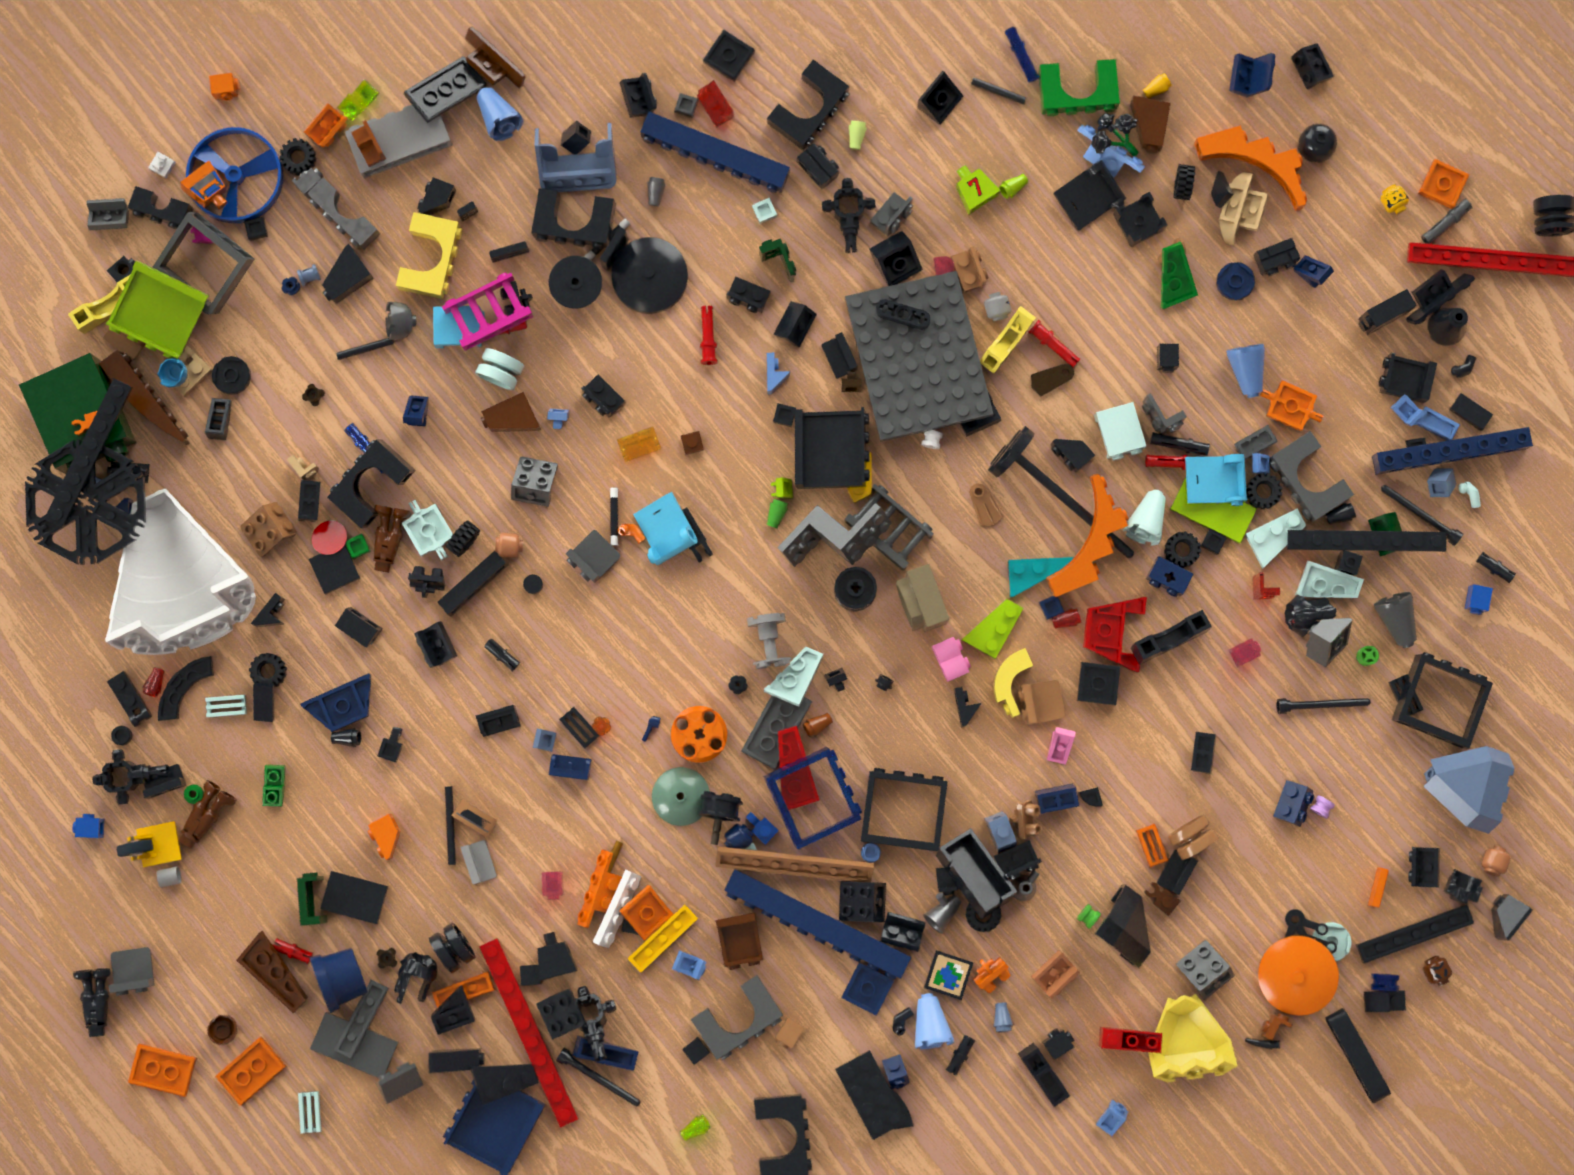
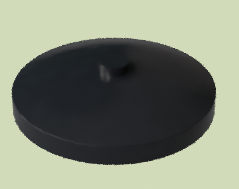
M645 237L634 240L621 249L613 262L611 279L615 293L623 304L640 313L654 314L671 308L680 300L687 286L688 271L682 254L675 246L660 238Z

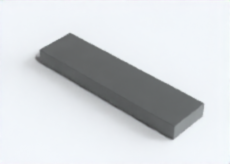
M370 980L367 986L368 993L362 995L334 1049V1052L350 1060L353 1059L389 990L388 987L373 980Z

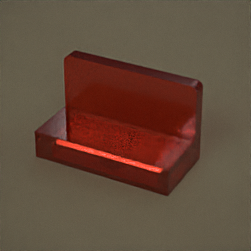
M1263 572L1253 576V600L1274 599L1280 596V587L1264 588Z

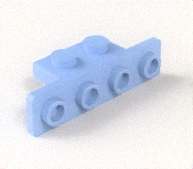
M1081 125L1077 130L1090 140L1096 135V130L1089 125ZM1090 145L1083 156L1092 164L1102 160L1113 178L1116 177L1124 163L1140 173L1145 168L1139 158L1135 156L1132 158L1120 146L1107 147L1104 153L1097 154L1092 145Z

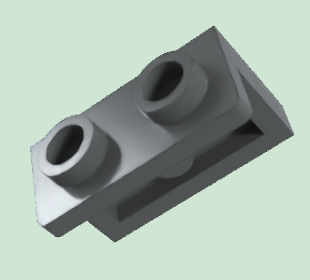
M124 198L87 200L86 205L89 210L87 226L89 230L124 229L128 227L129 209Z

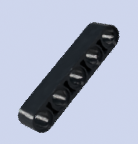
M1342 1008L1325 1017L1329 1028L1371 1102L1374 1104L1389 1096L1391 1091L1347 1012Z

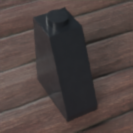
M350 244L344 247L322 284L325 289L323 294L328 301L333 300L335 304H338L373 279Z
M481 1048L433 1050L428 1053L429 1073L468 1071L470 1066L478 1067L485 1065V1053H481Z

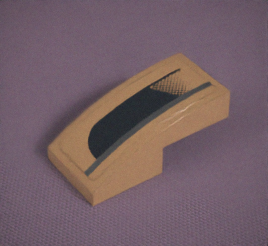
M461 799L452 814L454 818L488 837L497 822L495 818Z

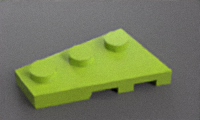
M1006 599L961 641L996 659L1023 607Z

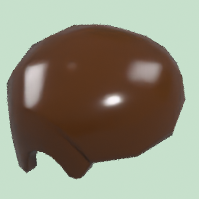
M218 1015L210 1021L207 1027L208 1037L213 1043L218 1045H226L232 1042L238 1033L236 1021L230 1015Z

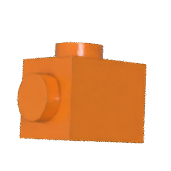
M232 73L209 76L211 94L215 100L228 101L232 100L233 97H238L237 90H240V83L238 78L236 79Z

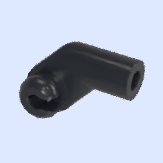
M1467 355L1463 365L1452 367L1451 374L1457 378L1469 375L1477 358Z
M910 1007L899 1012L893 1018L892 1029L898 1036L905 1033V1021L914 1015Z

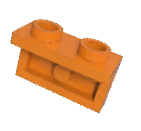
M327 103L303 133L319 147H329L335 140L333 136L336 132L340 133L347 124L345 122L347 118Z

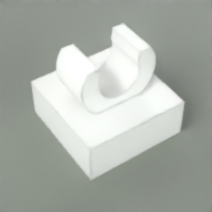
M157 152L148 168L167 179L176 162Z

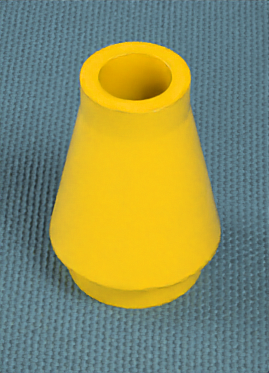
M1164 73L1161 76L1158 75L1142 91L1150 99L1169 91L1172 84Z

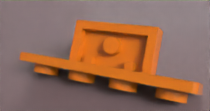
M602 849L597 857V865L594 873L591 875V883L588 891L585 893L582 910L578 914L577 924L585 928H589L595 910L607 912L622 879V876L607 872L613 853Z

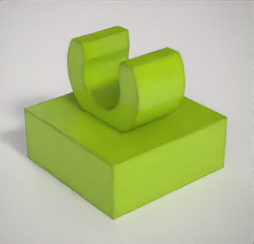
M781 477L776 478V482L771 483V486L776 487V493H771V496L783 499L793 498L792 479Z

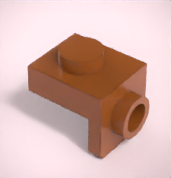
M1280 1013L1277 1016L1271 1014L1269 1020H1266L1262 1025L1261 1031L1263 1033L1261 1036L1273 1040L1280 1023L1289 1028L1293 1024L1288 1022V1017Z

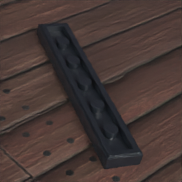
M1463 905L1356 944L1362 962L1367 963L1474 924L1468 905Z

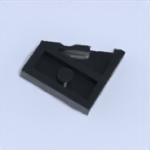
M462 985L431 1014V1019L438 1035L475 1022V1016Z

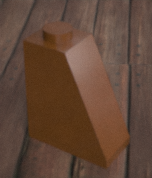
M1133 96L1130 106L1133 118L1137 119L1136 129L1141 148L1146 149L1150 153L1160 152L1164 143L1171 103Z
M524 392L481 411L484 417L480 419L484 427H489L491 432L541 430Z

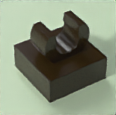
M847 371V379H842L841 392H861V379H855V371Z

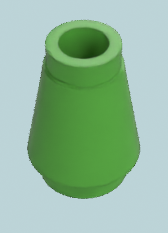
M773 499L772 503L770 502L768 526L778 528V525L788 511V503Z

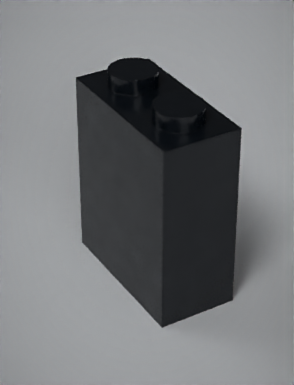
M1408 289L1367 310L1358 318L1359 326L1363 332L1366 331L1367 335L1408 314L1417 305Z

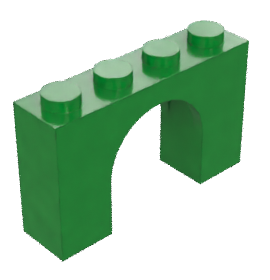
M1116 59L1097 60L1095 64L1096 91L1091 96L1083 99L1073 98L1063 90L1060 80L1059 63L1040 64L1038 73L1042 114H1047V116H1056L1058 113L1074 115L1082 111L1091 114L1095 113L1096 110L1113 112L1115 109H1118L1120 98Z

